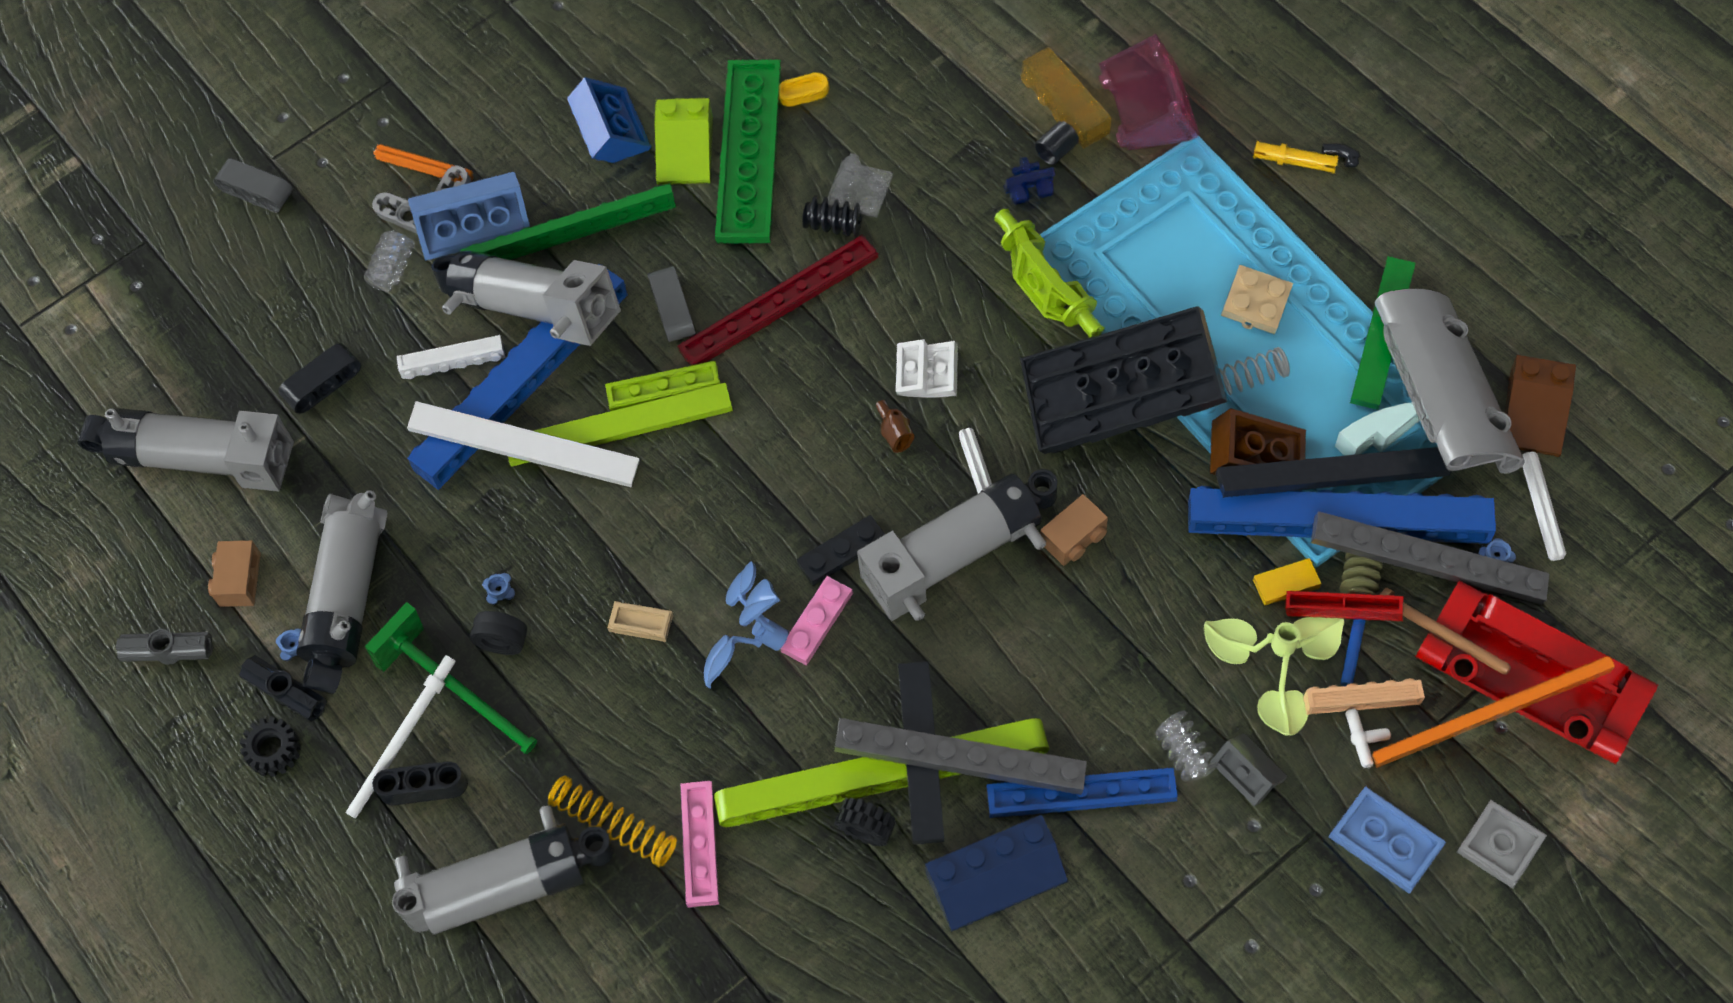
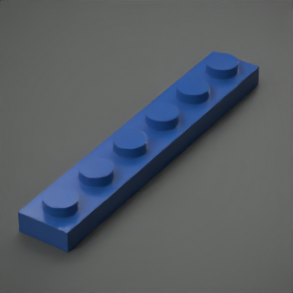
M1174 768L1085 775L1084 790L1081 795L1011 782L987 784L990 818L1175 802L1178 799Z

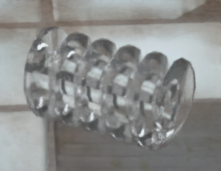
M386 231L381 234L379 243L376 245L375 252L372 255V261L369 262L368 270L365 271V281L375 289L390 292L392 286H396L400 282L398 277L403 275L404 271L402 268L406 267V259L410 258V250L415 245L413 240L394 231Z
M1183 710L1167 718L1156 730L1155 737L1158 740H1163L1161 746L1165 751H1169L1168 758L1171 761H1176L1174 767L1177 771H1182L1181 779L1184 782H1190L1207 776L1216 769L1219 763L1208 764L1213 753H1201L1207 744L1205 741L1195 743L1200 733L1199 731L1188 732L1194 723L1193 721L1182 722L1187 716V712Z

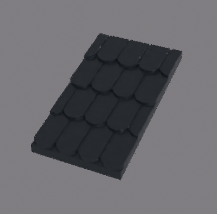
M1196 306L1020 358L1038 450L1043 454L1057 453L1087 442L1094 443L1138 427H1148L1181 415L1185 417L1228 402L1203 309Z

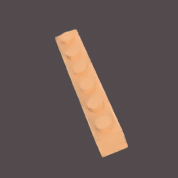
M1413 678L1400 682L1388 680L1384 683L1368 682L1365 685L1352 683L1343 687H1338V685H1331L1327 688L1311 687L1306 690L1303 696L1307 715L1344 712L1349 709L1367 710L1421 705L1425 698L1421 680H1414Z

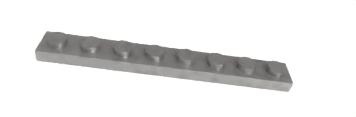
M1318 512L1314 517L1311 543L1454 582H1459L1460 580L1473 587L1540 605L1547 601L1549 573L1323 512Z
M839 719L834 752L1068 793L1081 795L1084 790L1087 761L854 720Z

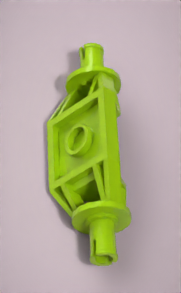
M1008 209L1000 210L995 215L994 221L1005 232L1001 240V246L1004 250L1011 253L1013 279L1045 318L1061 321L1067 327L1079 324L1089 338L1101 335L1104 332V326L1092 314L1096 308L1097 301L1092 296H1088L1078 281L1064 282L1059 272L1049 265L1043 254L1045 240L1037 233L1035 225L1030 220L1018 223ZM1067 304L1070 305L1068 309L1063 308Z

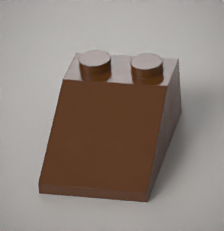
M1522 355L1516 356L1509 375L1505 414L1511 419L1510 430L1519 450L1557 457L1561 456L1574 389L1575 364Z
M1230 408L1212 420L1210 474L1216 475L1218 467L1305 459L1306 430Z

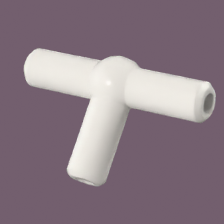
M1349 709L1345 715L1351 731V742L1356 747L1361 766L1363 768L1372 767L1374 762L1368 743L1390 740V730L1383 728L1364 731L1358 711L1356 709Z

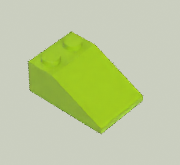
M709 98L656 100L655 150L657 185L710 183L713 116Z

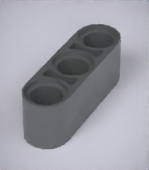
M228 159L213 180L214 184L223 192L273 212H279L293 191V187L284 179L234 159Z
M672 266L648 273L650 286L668 342L695 335L692 319L675 267Z

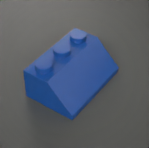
M584 77L567 98L592 159L615 163L646 152L651 148L625 87Z

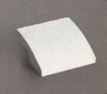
M924 339L897 343L896 394L906 397L957 396L958 346L955 341L927 345Z

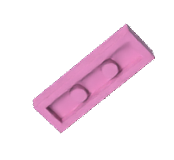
M826 576L789 633L785 644L781 648V652L807 666L853 594L852 589Z

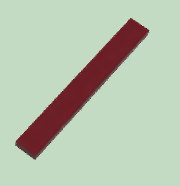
M862 234L679 344L678 350L690 366L706 363L878 259V252Z

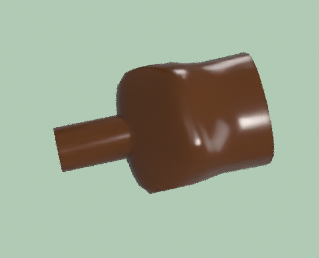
M885 400L877 402L875 406L883 419L880 428L882 436L887 440L893 452L905 451L914 440V434L910 428V419L898 409H890Z

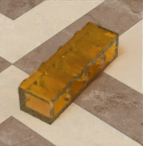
M1049 46L1022 61L1021 78L1025 86L1033 89L1039 102L1044 106L1046 105L1052 111V115L1057 122H1066L1074 128L1079 137L1078 143L1083 149L1110 134V115Z

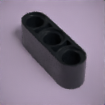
M335 344L286 379L279 387L278 392L297 414L305 413L357 375L361 369V363L344 344Z
M446 761L385 769L375 775L372 785L385 804L394 806L456 798L466 791L468 782L461 768L456 763ZM457 775L453 783L445 784L449 776ZM426 779V783L422 787L414 788L416 782ZM396 783L394 789L384 792L388 784Z

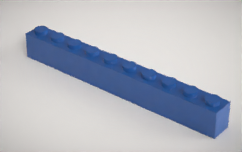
M608 270L618 303L620 304L628 295L624 280ZM541 322L537 327L532 328L528 332L527 337L518 346L510 350L508 356L499 366L492 368L488 377L480 385L475 386L460 405L455 406L452 410L504 423L580 344L553 338L550 330L554 325ZM429 436L421 445H417L412 450L407 459L416 474L439 490L478 448Z
M1200 486L1190 489L1188 501V533L1312 537L1314 517L1318 512L1431 542L1489 544L1496 532L1494 498H1484L1480 495L1454 497L1450 494L1424 496L1420 493L1393 495L1390 492L1363 494L1359 491L1333 493L1329 490L1317 492L1297 490L1223 498L1221 489Z

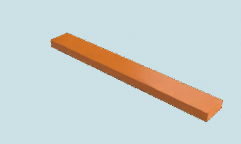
M1606 656L1373 752L1372 759L1376 768L1611 673L1615 665L1611 657Z

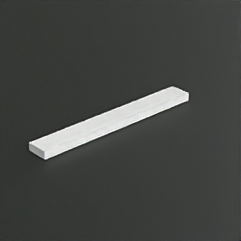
M417 401L407 426L408 431L631 488L639 464V458Z

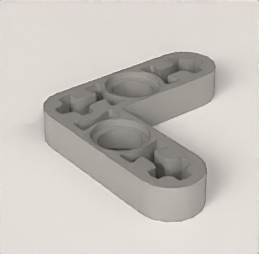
M453 166L445 172L435 192L471 183V178L463 167ZM461 176L463 180L461 182L456 181L454 184L452 180L454 178L458 179ZM386 192L380 193L374 198L372 206L381 219L417 233L414 220L403 221L404 213L411 210L408 200ZM390 203L396 209V213L389 208H384L383 210L381 206Z

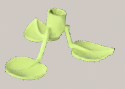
M1304 617L1293 624L1284 622L1277 626L1274 634L1269 633L1267 638L1255 645L1257 641L1256 631L1248 622L1240 619L1205 621L1204 635L1209 648L1215 656L1230 664L1245 663L1248 660L1250 651L1257 652L1268 643H1271L1275 654L1283 657L1279 692L1267 691L1261 696L1257 706L1258 714L1261 720L1270 728L1283 735L1292 736L1301 731L1308 715L1306 714L1304 695L1297 690L1285 692L1290 655L1295 652L1296 648L1302 647L1304 654L1312 659L1325 660L1333 657L1341 644L1344 619Z

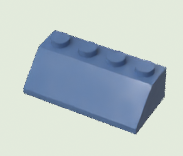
M515 172L408 198L425 261L461 252V249L467 248L472 244H480L493 240L498 236L512 234L530 227Z

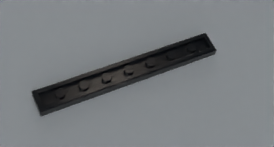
M1438 447L1218 467L1216 477L1224 498L1450 476L1452 471L1446 468Z

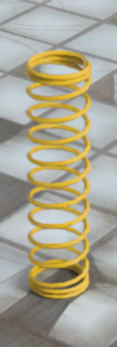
M567 776L560 777L549 793L548 804L552 807L557 806L559 811L568 810L569 817L578 815L580 823L588 821L589 827H593L591 825V818L599 810L603 802V796L596 799L589 817L581 820V812L589 804L593 791L590 790L586 793L578 812L571 814L570 807L580 796L583 786L580 784L575 788L568 806L561 809L560 803L570 790L573 782L572 778L570 779ZM565 781V784L563 785V787H562V789H561V791H560V793H559V796H558L557 799L553 802L554 796H555L557 790L559 789V787L561 786V784ZM613 802L608 803L599 823L595 826L601 827L613 809ZM620 808L614 815L610 828L606 831L609 833V838L611 840L619 839L621 846L630 844L632 852L640 850L642 858L651 856V862L658 865V867L666 864L676 847V836L670 835L664 840L666 832L662 831L657 837L652 851L648 855H644L643 848L652 837L655 825L648 829L641 846L635 850L632 847L633 841L641 832L645 820L642 819L638 822L631 840L623 844L622 836L632 824L634 813L627 817L620 834L613 838L611 834L612 829L618 824L624 813V808ZM670 843V846H669L667 852H666V853L664 854V856L662 857V855H663V853H664L666 847H667L668 844ZM658 849L654 860V852Z

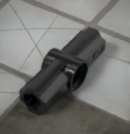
M256 655L247 658L242 664L239 673L240 678L272 697L279 705L290 708L310 722L318 719L324 712L327 700L313 690L303 687V684L293 679L288 672L277 669ZM288 684L284 691L278 692L281 686Z

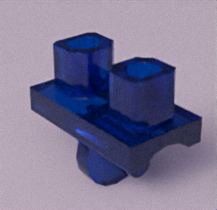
M1027 157L1020 158V166L1012 168V174L1015 177L1005 180L1006 184L1003 185L1005 194L1010 193V197L1015 205L1029 201L1027 188L1036 186L1039 198L1052 196L1054 193V168L1050 167L1039 170L1038 162L1029 164Z

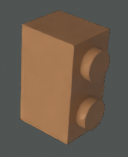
M1082 494L1040 529V534L1046 541L1044 548L1063 566L1071 560L1074 562L1084 554L1085 548L1092 542L1098 543L1106 535L1108 517Z
M252 540L218 541L217 550L212 555L214 572L213 579H210L208 583V592L219 607L254 606L261 552Z

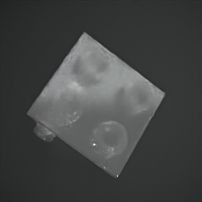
M850 154L841 162L828 195L829 205L832 206L834 200L839 199V206L842 208L845 202L849 201L850 209L853 210L856 203H860L862 214L877 218L894 173L861 165L859 156Z

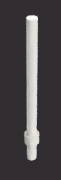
M445 655L433 676L431 674L428 676L423 684L426 687L345 813L355 819L357 818L374 791L372 785L373 778L378 772L389 768L436 693L439 694L445 683L443 681L455 664V660Z

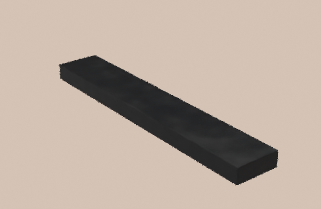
M929 661L898 664L903 729L935 735ZM906 764L913 845L945 842L939 772L937 769Z

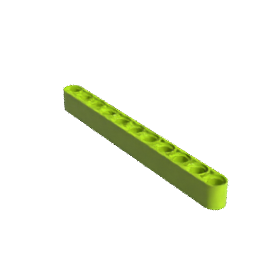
M1039 718L1022 720L951 737L1046 754L1050 750L1042 720ZM861 757L725 788L714 794L719 825L721 827H734L843 802L845 798L856 799L908 787L907 766L897 762ZM938 770L939 779L960 775V773Z

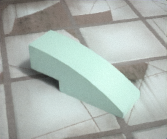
M1412 402L1384 408L1353 422L1339 432L1335 447L1344 456L1362 454L1372 445L1379 452H1382L1420 421Z

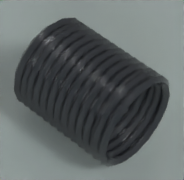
M1059 121L1035 143V149L1041 159L1048 164L1054 165L1078 144L1079 137L1070 124Z

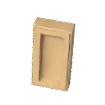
M615 601L607 629L612 633L666 642L673 613L669 610Z

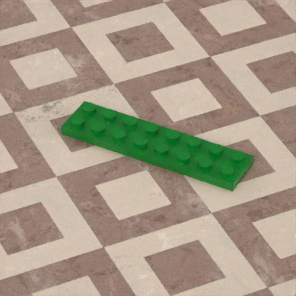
M728 60L715 229L716 243H771L781 60Z

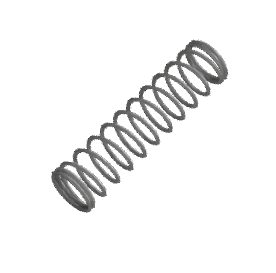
M1277 347L1273 350H1268L1266 356L1258 353L1255 360L1247 357L1244 363L1237 360L1234 367L1230 364H1225L1223 371L1219 368L1223 375L1227 393L1230 396L1232 395L1231 385L1226 376V367L1228 366L1234 372L1238 390L1240 392L1243 391L1242 382L1236 372L1237 363L1244 367L1249 387H1254L1253 379L1247 368V361L1249 359L1255 364L1259 382L1262 385L1264 384V376L1258 365L1259 356L1265 359L1268 375L1274 381L1275 374L1268 360L1270 352L1273 353L1274 364L1280 376L1288 377L1290 367L1285 352L1280 347Z

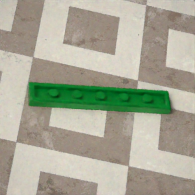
M1388 256L1377 298L1386 292L1409 289L1416 263ZM1375 306L1350 403L1379 410L1392 356L1384 338V324Z

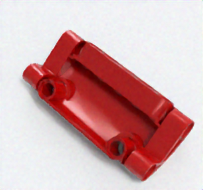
M1460 580L1440 613L1437 622L1509 663L1511 667L1509 673H1499L1431 632L1428 633L1416 654V658L1495 701L1502 700L1607 656L1490 594L1487 595ZM1611 658L1615 665L1611 673L1515 712L1616 765L1659 684L1628 669V666ZM1460 659H1468L1473 665V671L1467 677H1462L1455 671V665ZM1575 720L1584 721L1588 726L1587 734L1582 738L1573 737L1569 732V726Z

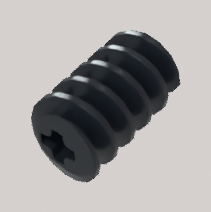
M817 195L813 196L811 202H806L802 215L803 228H808L810 224L813 230H818L822 227L823 232H829L832 228L834 234H839L843 229L845 236H850L853 232L855 238L858 237L862 222L860 203H856L854 209L851 210L849 201H846L841 208L839 206V199H835L832 206H830L828 197H824L822 203L819 204Z

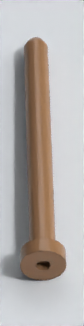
M1385 588L1380 593V595L1394 596L1395 592L1389 588ZM1404 603L1403 616L1499 673H1509L1511 669L1509 663Z

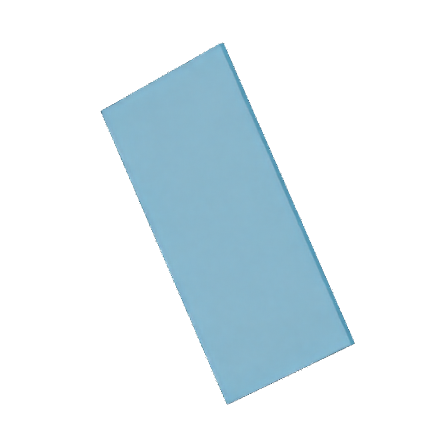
M1196 133L1039 234L1045 240L1043 250L1045 260L1052 268L1059 272L1061 279L1064 282L1078 281L1088 296H1092L1097 301L1096 308L1092 314L1104 326L1102 334L1199 306L1204 311L1218 368L1222 371L1225 364H1230L1234 367L1237 360L1243 363L1247 357L1255 360L1258 353L1266 356L1267 351L1270 349L1273 350L1280 347L1285 352L1290 367L1288 377L1280 376L1274 364L1273 353L1270 352L1268 360L1273 368L1275 380L1272 381L1266 368V361L1262 356H1259L1258 365L1264 376V384L1262 385L1258 380L1255 364L1249 359L1247 361V368L1254 383V387L1250 388L1246 380L1244 367L1237 363L1236 372L1243 386V391L1240 392L1235 382L1234 372L1228 366L1226 367V376L1231 385V396L1226 391L1223 375L1220 372L1228 402L1185 417L1182 415L1177 417L1210 454L1212 420L1230 408L1305 429V459L1344 456L1335 447L1339 432L1353 422L1373 412L1412 402L1392 358L1379 410L1350 403L1373 312ZM1239 265L1293 283L1275 335L1255 327L1246 329L1242 326V323L1221 316ZM1419 421L1382 452L1437 447V443H1431L1428 440ZM1372 445L1362 454L1378 453L1379 451ZM1443 477L1302 491L1317 492L1329 490L1333 493L1359 491L1363 494L1390 492L1393 495H1408L1411 493H1422ZM1287 537L1306 559H1311L1315 569L1339 552V550L1311 543L1312 537Z

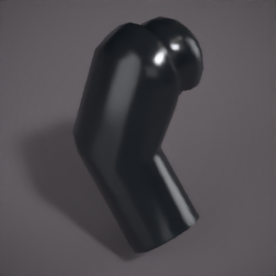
M1346 144L1322 145V154L1345 158V167H1357L1359 165V158L1361 156L1358 150Z

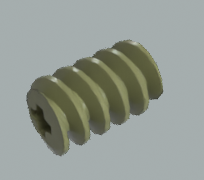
M1346 553L1340 592L1376 595L1374 592H1377L1380 587L1377 581L1381 579V574L1378 571L1383 568L1382 562Z

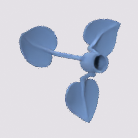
M752 561L745 566L731 583L726 594V604L733 607L740 601L745 606L740 615L739 624L745 627L753 620H756L757 622L752 629L755 639L732 636L730 638L725 635L713 646L704 667V680L709 689H711L712 682L730 662L736 643L753 644L758 648L763 643L771 649L778 651L787 640L788 630L762 615L767 609L780 601L770 581L763 579L759 582L746 600L745 594L752 588L756 577V566Z

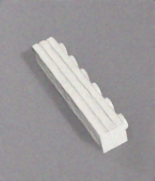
M496 335L397 356V363L402 379H412L420 375L428 376L434 372H447L449 369H461L468 365H481L488 361H499L506 357L501 336Z

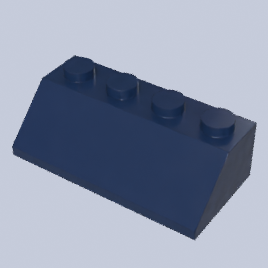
M1042 814L925 864L926 876L951 932L1068 882L1055 841Z

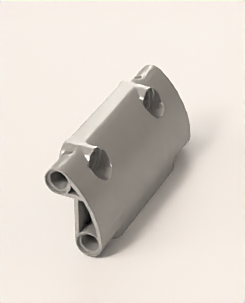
M1402 289L1380 295L1375 301V306L1384 324L1383 332L1387 347L1426 436L1431 443H1437L1446 468L1450 471H1456L1495 462L1500 473L1506 474L1520 469L1524 465L1525 460L1510 430L1511 419L1501 411L1467 337L1468 326L1465 322L1459 320L1450 299L1441 293L1426 289Z

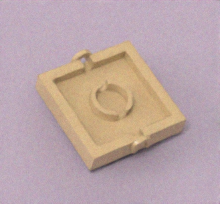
M1239 265L1221 316L1242 323V326L1246 329L1255 327L1275 335L1293 283Z

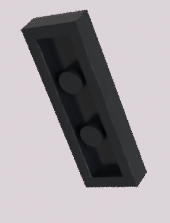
M869 515L796 559L797 565L812 586H815L823 581L826 576L829 577L858 559V550L884 536L885 533L874 518Z

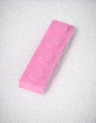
M712 781L682 783L681 805L687 907L719 905Z

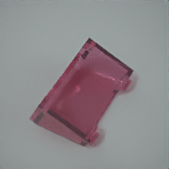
M1157 34L1099 63L1102 73L1099 75V80L1105 90L1110 89L1113 93L1122 124L1118 126V133L1115 135L1122 148L1126 147L1131 151L1187 142L1200 136L1179 68Z

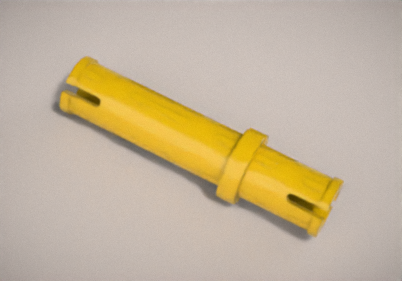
M1259 141L1256 142L1253 155L1255 159L1277 162V165L1281 166L1285 163L1332 172L1333 174L1335 173L1338 156L1290 148L1284 143H1281V146Z

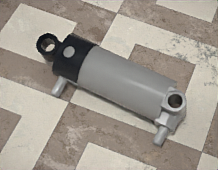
M372 490L356 494L352 499L329 494L325 501L320 523L324 524L306 614L303 617L296 654L301 659L308 662L303 676V687L334 694L340 683L342 668L350 667L356 663L378 538L385 529L387 510L375 507L374 500L376 494Z
M544 806L539 812L545 830L531 834L527 839L419 875L417 872L411 874L406 856L397 857L395 865L399 879L394 882L396 893L393 896L392 905L413 931L424 932L430 930L435 935L543 896H551L585 884L582 871L583 866L587 864L602 866L608 863L613 857L614 846L607 832L597 826L585 829L578 838H572L567 825L557 826L552 808ZM596 841L603 842V846L598 851H589L592 843Z

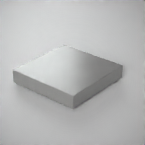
M1490 800L1457 853L1506 885L1514 888L1547 835Z

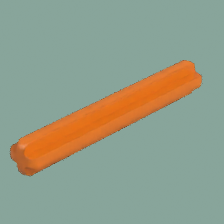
M378 144L374 150L377 160L443 178L449 168L455 166L382 144ZM465 169L472 181L474 177L473 171ZM459 176L458 179H457V178H454L452 181H454V182L460 181V182H461L463 179H462L461 176Z

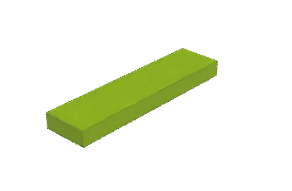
M716 361L607 383L605 388L609 409L614 411L720 384Z

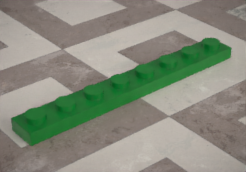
M670 184L656 186L651 190L631 194L613 202L602 203L597 207L577 211L572 215L559 219H551L546 223L534 227H526L512 234L501 235L493 240L472 244L460 251L470 250L512 260L676 208L673 191Z

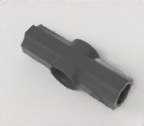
M158 629L151 634H121L120 638H117L116 650L117 658L121 662L159 661L162 664L170 665L178 660L209 659L213 652L212 635L209 632L171 633L167 629ZM169 644L167 648L161 650L164 645Z

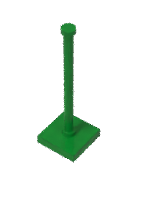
M408 602L399 609L365 646L374 665L382 672H385L402 652L407 654L431 675L434 674L439 666L411 643L424 630V627L416 609ZM448 673L443 681L447 688L521 746V751L524 754L532 751L537 744V739L533 736L529 738Z

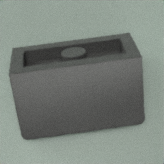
M1246 734L1229 739L1210 761L1254 806L1260 804L1274 786L1287 779V775Z

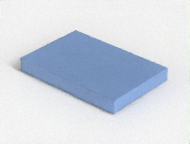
M1366 786L1329 835V838L1409 894L1446 843V841Z

